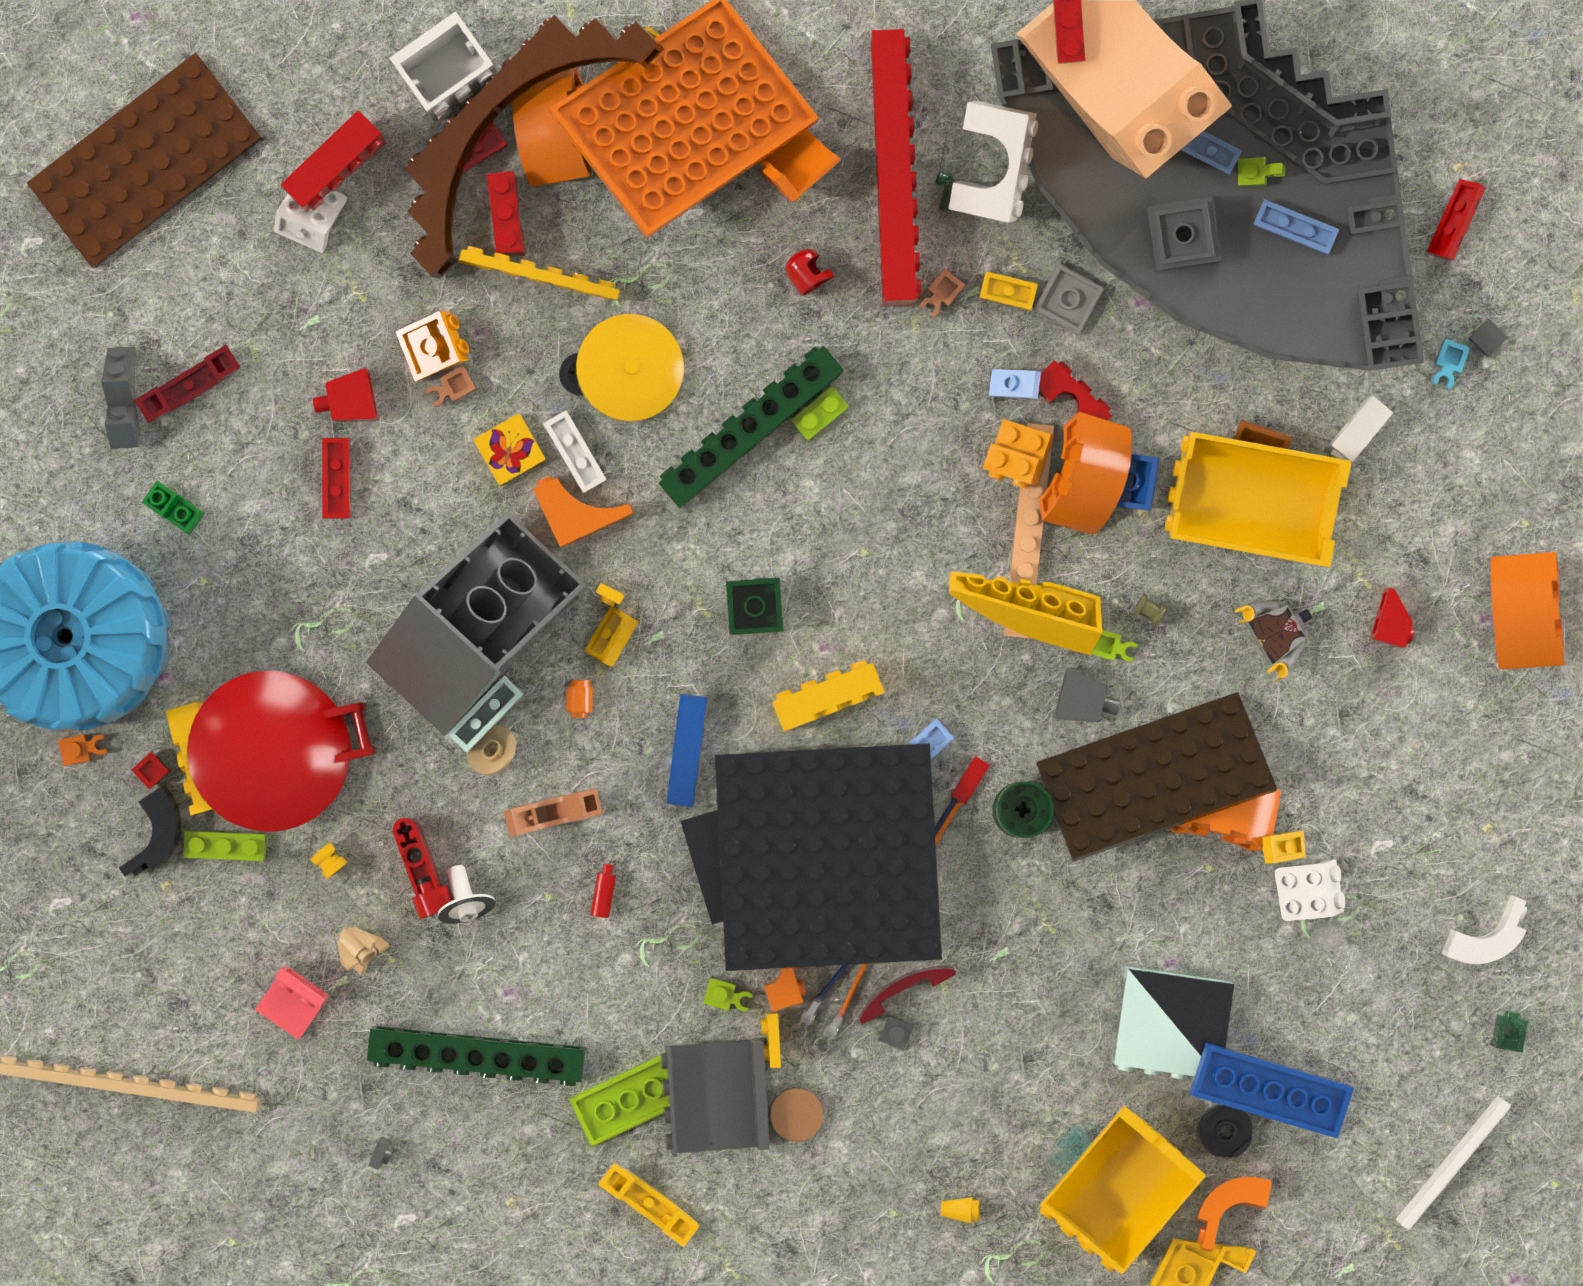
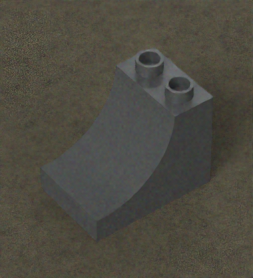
M507 512L412 598L366 663L445 736L481 700L536 638L577 598L586 587V584Z

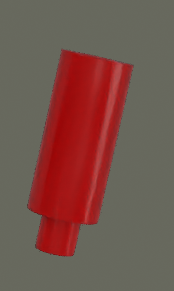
M603 863L602 873L597 872L590 911L592 916L609 918L616 875L612 874L614 867L612 864Z

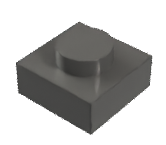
M889 1015L879 1041L904 1051L914 1025Z
M384 1137L378 1140L368 1165L369 1167L379 1170L383 1163L388 1164L393 1149L389 1148L391 1140Z

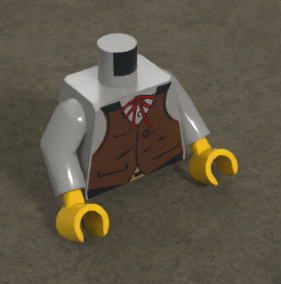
M1257 601L1253 604L1236 608L1235 613L1241 611L1244 616L1243 620L1239 621V623H1245L1267 663L1273 665L1268 668L1267 672L1270 673L1274 670L1277 672L1278 678L1275 682L1286 677L1288 670L1296 663L1304 647L1303 640L1306 639V635L1301 627L1313 621L1309 610L1303 607L1292 613L1288 605L1282 606L1277 601Z

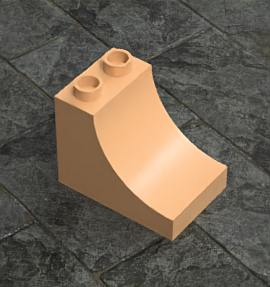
M1081 0L1086 61L1057 64L1052 3L1016 35L1110 157L1142 177H1149L1232 107L1201 63L1194 60L1174 43L1136 0Z

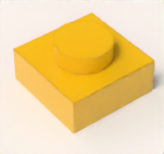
M600 583L596 593L601 595L599 600L612 607L615 603L621 605L626 595L603 583Z

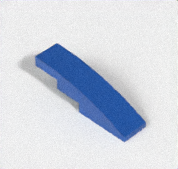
M688 694L680 695L666 804L693 807L707 697Z

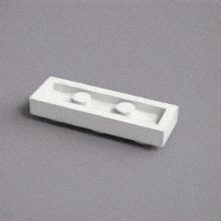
M567 410L543 423L583 493L607 481Z

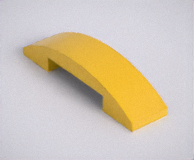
M615 1162L598 1183L600 1187L618 1200H623L660 1227L663 1233L683 1247L700 1227V1224L670 1199Z

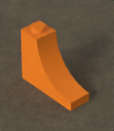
M551 475L537 481L538 486L533 488L561 548L634 515L629 503L614 508H598L586 505L571 496L562 485L560 479L557 477L552 479Z

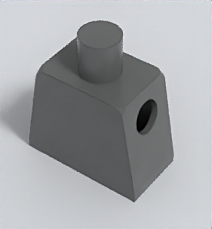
M1066 669L1054 718L1099 722L1102 712L1117 715L1120 700L1106 697L1108 685L1074 670Z

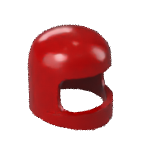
M810 248L796 252L785 265L788 278L801 296L811 293L828 280L836 277L831 269L821 273L816 265V260L820 255Z

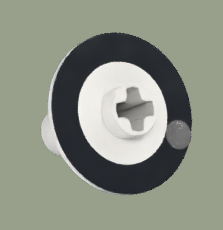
M457 865L447 870L454 900L444 905L438 911L437 916L441 922L449 924L466 923L484 916L495 907L494 897L486 894L472 895L465 866Z

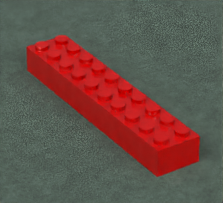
M904 29L872 30L871 34L883 307L915 306L916 300L920 299L921 279H916L915 273L919 272L920 252L914 251V245H918L919 227L918 225L913 226V219H917L918 215L917 198L912 199V192H915L917 187L916 171L911 172V165H914L915 144L910 145L909 138H913L914 118H908V112H912L913 107L912 90L907 91V85H911L912 80L911 63L906 64V58H909L910 37H905Z

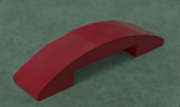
M222 346L204 357V360L159 388L156 386L135 399L136 405L147 422L151 423L177 410L239 370L241 367L228 346Z
M949 966L928 967L915 970L893 980L877 992L866 1004L859 1015L861 1025L885 1013L881 1002L926 978L930 980L934 987L956 975L954 968Z

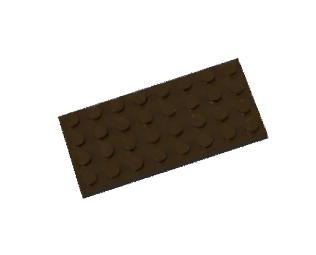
M1238 692L1036 762L1044 787L1053 802V811L1072 862L1277 791V786Z

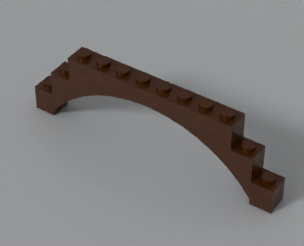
M553 15L545 19L539 26L540 30L521 44V50L514 57L507 58L501 66L502 69L495 76H491L484 82L483 89L465 102V107L462 111L447 120L446 127L428 140V146L421 153H416L411 157L408 162L409 165L404 170L417 182L425 193L420 194L412 201V207L407 212L428 235L416 241L414 249L410 254L430 276L440 279L458 261L453 255L452 226L457 191L463 175L462 171L469 161L473 149L497 116L515 99L538 83L576 67L606 62L639 63L646 68L664 48L637 21L633 24H628L621 31V37L617 39L596 18L592 21H587L580 28L578 36L557 16ZM459 161H460V165H461V171H460L459 167L457 166L458 163H459Z

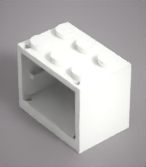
M456 11L389 58L432 120L436 118L441 120L452 112L451 108L459 102L464 104L474 95L473 92L480 87L483 88V84L488 78L497 74L493 63Z

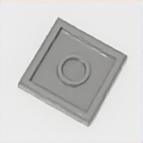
M1058 263L1033 311L1079 336L1101 298L1105 287Z

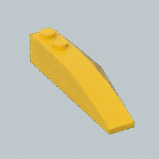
M952 571L949 574L950 595L986 618L1017 633L1050 645H1056L1090 655L1102 635L1100 596L1052 582L1043 581L1041 585L1031 584L1030 580L1020 579L1017 583L1008 582L1006 577L996 576L995 579L989 580L979 574Z

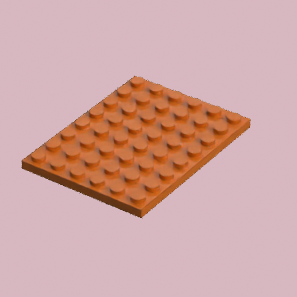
M727 0L710 1L656 37L655 40L664 50L646 68L639 63L618 62L549 109V113L646 238H649L809 129L819 120L816 113Z

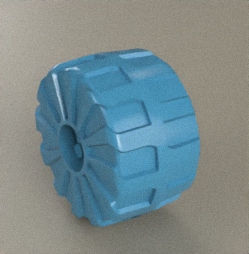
M62 541L48 543L26 551H20L6 559L0 566V703L7 708L6 713L21 722L30 723L41 728L73 732L107 725L138 708L148 698L147 694L158 676L164 674L170 657L167 654L168 629L171 628L168 610L163 609L162 603L153 588L155 583L142 569L136 567L120 554L105 547L85 542ZM66 629H69L73 635L71 642L68 644L62 640V633Z

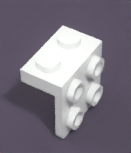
M1336 859L1325 860L1317 864L1280 867L1276 869L1275 877L1283 920L1292 921L1333 917L1344 912L1345 896L1340 889L1341 870L1337 866Z

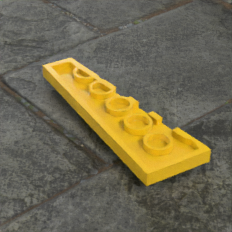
M468 246L466 250L462 249L459 253L457 263L485 270L495 271L496 269L506 275L514 277L524 276L531 281L544 284L551 283L559 288L613 301L618 299L620 289L614 288L615 283L599 279L598 284L589 282L588 276L573 273L572 277L561 275V269L547 266L545 271L535 268L536 263L522 259L520 264L510 262V256L494 253L493 257L483 255V249Z

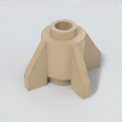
M358 926L346 927L339 934L338 949L341 964L347 971L354 968L360 975L365 973L367 964L374 959L377 953L379 954L389 948V944L383 938L363 931Z

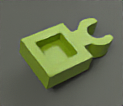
M1102 630V635L1090 654L1115 661L1117 654L1121 660L1132 662L1134 658L1128 657L1125 654V650L1127 647L1137 648V644L1131 641L1120 643L1122 635Z
M710 977L703 1004L729 1011L730 1004H735L738 1010L747 1012L749 1007L742 1005L740 999L744 996L752 998L753 993L747 990L740 991L739 993L734 992L735 983Z

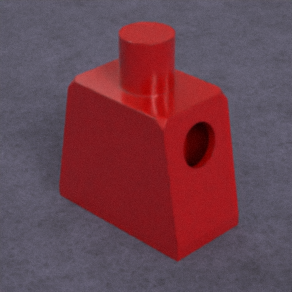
M366 368L326 382L327 395L313 397L315 413L330 411L331 418L335 422L379 421L370 371Z

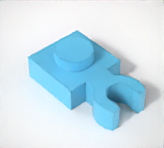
M1443 339L1434 365L1441 367L1440 372L1433 376L1432 384L1436 385L1440 377H1445L1447 380L1445 389H1451L1454 384L1452 374L1453 372L1458 374L1462 372L1470 348L1448 339Z

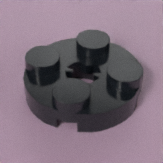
M1217 1104L1209 1108L1201 1117L1198 1124L1199 1137L1203 1146L1214 1156L1236 1157L1245 1152L1251 1144L1252 1122L1244 1111ZM1223 1124L1225 1126L1232 1125L1233 1129L1230 1131L1233 1133L1231 1136L1223 1135L1221 1137L1219 1135V1131H1221L1219 1129L1220 1126Z

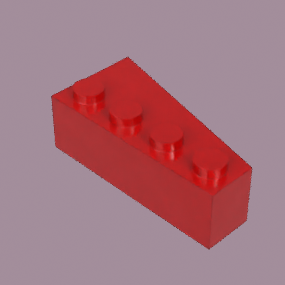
M357 110L280 185L306 213L310 209L313 211L322 204L323 198L327 194L338 189L349 175L380 150L386 142L381 132Z

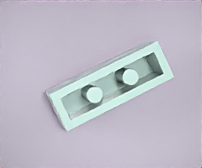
M503 676L447 734L466 753L469 752L525 694L506 676Z

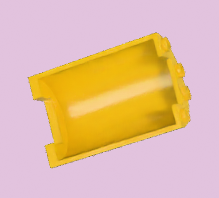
M1190 432L1188 436L1183 435L1180 451H1182L1180 461L1175 460L1172 476H1176L1174 487L1170 486L1167 496V502L1171 503L1170 515L1166 517L1164 530L1169 531L1170 538L1330 567L1335 546V540L1331 538L1341 489L1342 487L1347 488L1352 461L1197 432Z

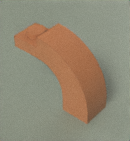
M597 788L566 794L504 811L510 837L603 814Z

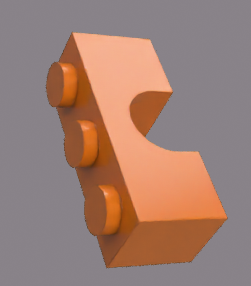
M798 967L781 968V973L777 979L764 983L772 1012L803 1002L802 995L806 994L803 980H797L794 970L799 969Z

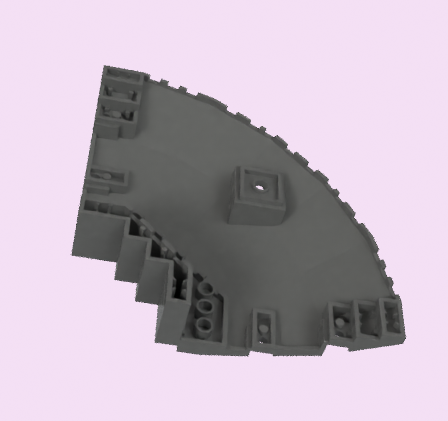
M1263 0L1235 1V6L1152 19L1184 52L1201 63L1232 105L1229 110L1204 131L1242 150L1238 159L1265 157L1267 165L1283 163L1285 165V176L1267 177L1266 186L1239 187L1238 160L1229 175L1180 150L1149 177L1144 178L1110 157L1020 39L991 44L998 97L1002 106L1037 114L1038 130L1036 136L1032 137L1031 148H1033V157L1029 167L1038 188L1103 268L1121 279L1172 319L1195 330L1274 360L1366 371L1424 363L1391 124L1388 89L1332 98L1329 71L1302 75L1297 48L1271 52ZM1264 199L1338 228L1339 232L1329 255L1253 226ZM1388 209H1392L1395 212V217L1391 220L1386 219L1384 216L1385 211ZM1180 226H1188L1192 231L1191 238L1186 242L1180 241L1176 236V231ZM1404 291L1406 293L1405 300L1398 301L1396 293Z

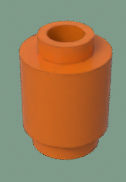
M569 680V687H566V712H571V718H587V713H593V687H591V681Z

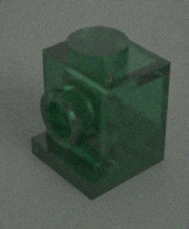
M1505 1010L1504 1015L1497 1014L1490 1045L1499 1049L1523 1053L1528 1021L1520 1018L1521 1013ZM1506 1025H1511L1512 1027L1509 1034L1504 1033Z

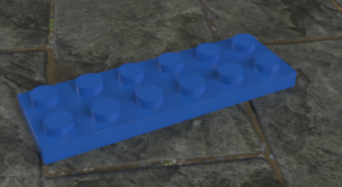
M1205 1043L1189 1094L1197 1098L1338 1139L1354 1087Z

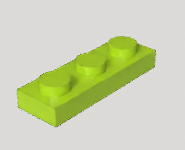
M184 831L183 858L265 861L266 834Z

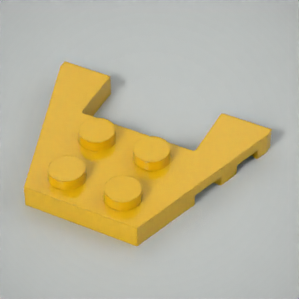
M1171 1238L1149 1286H1209L1220 1262L1247 1273L1256 1250L1249 1247L1215 1243L1213 1251L1207 1252L1200 1250L1201 1243L1195 1240Z

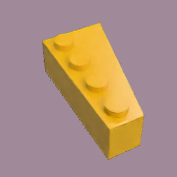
M864 659L851 664L852 670L842 674L839 669L826 674L827 680L818 684L815 679L801 684L802 690L795 693L788 689L775 694L777 700L772 701L783 731L785 732L816 720L821 716L834 713L844 707L860 703L872 696L885 693L873 662L867 664Z
M202 701L166 711L173 744L175 747L180 746L181 750L177 752L178 765L182 772H186L187 775L185 783H183L185 794L189 795L194 804L189 806L190 815L212 810L198 793L192 781L187 760L188 736L194 717L202 706Z

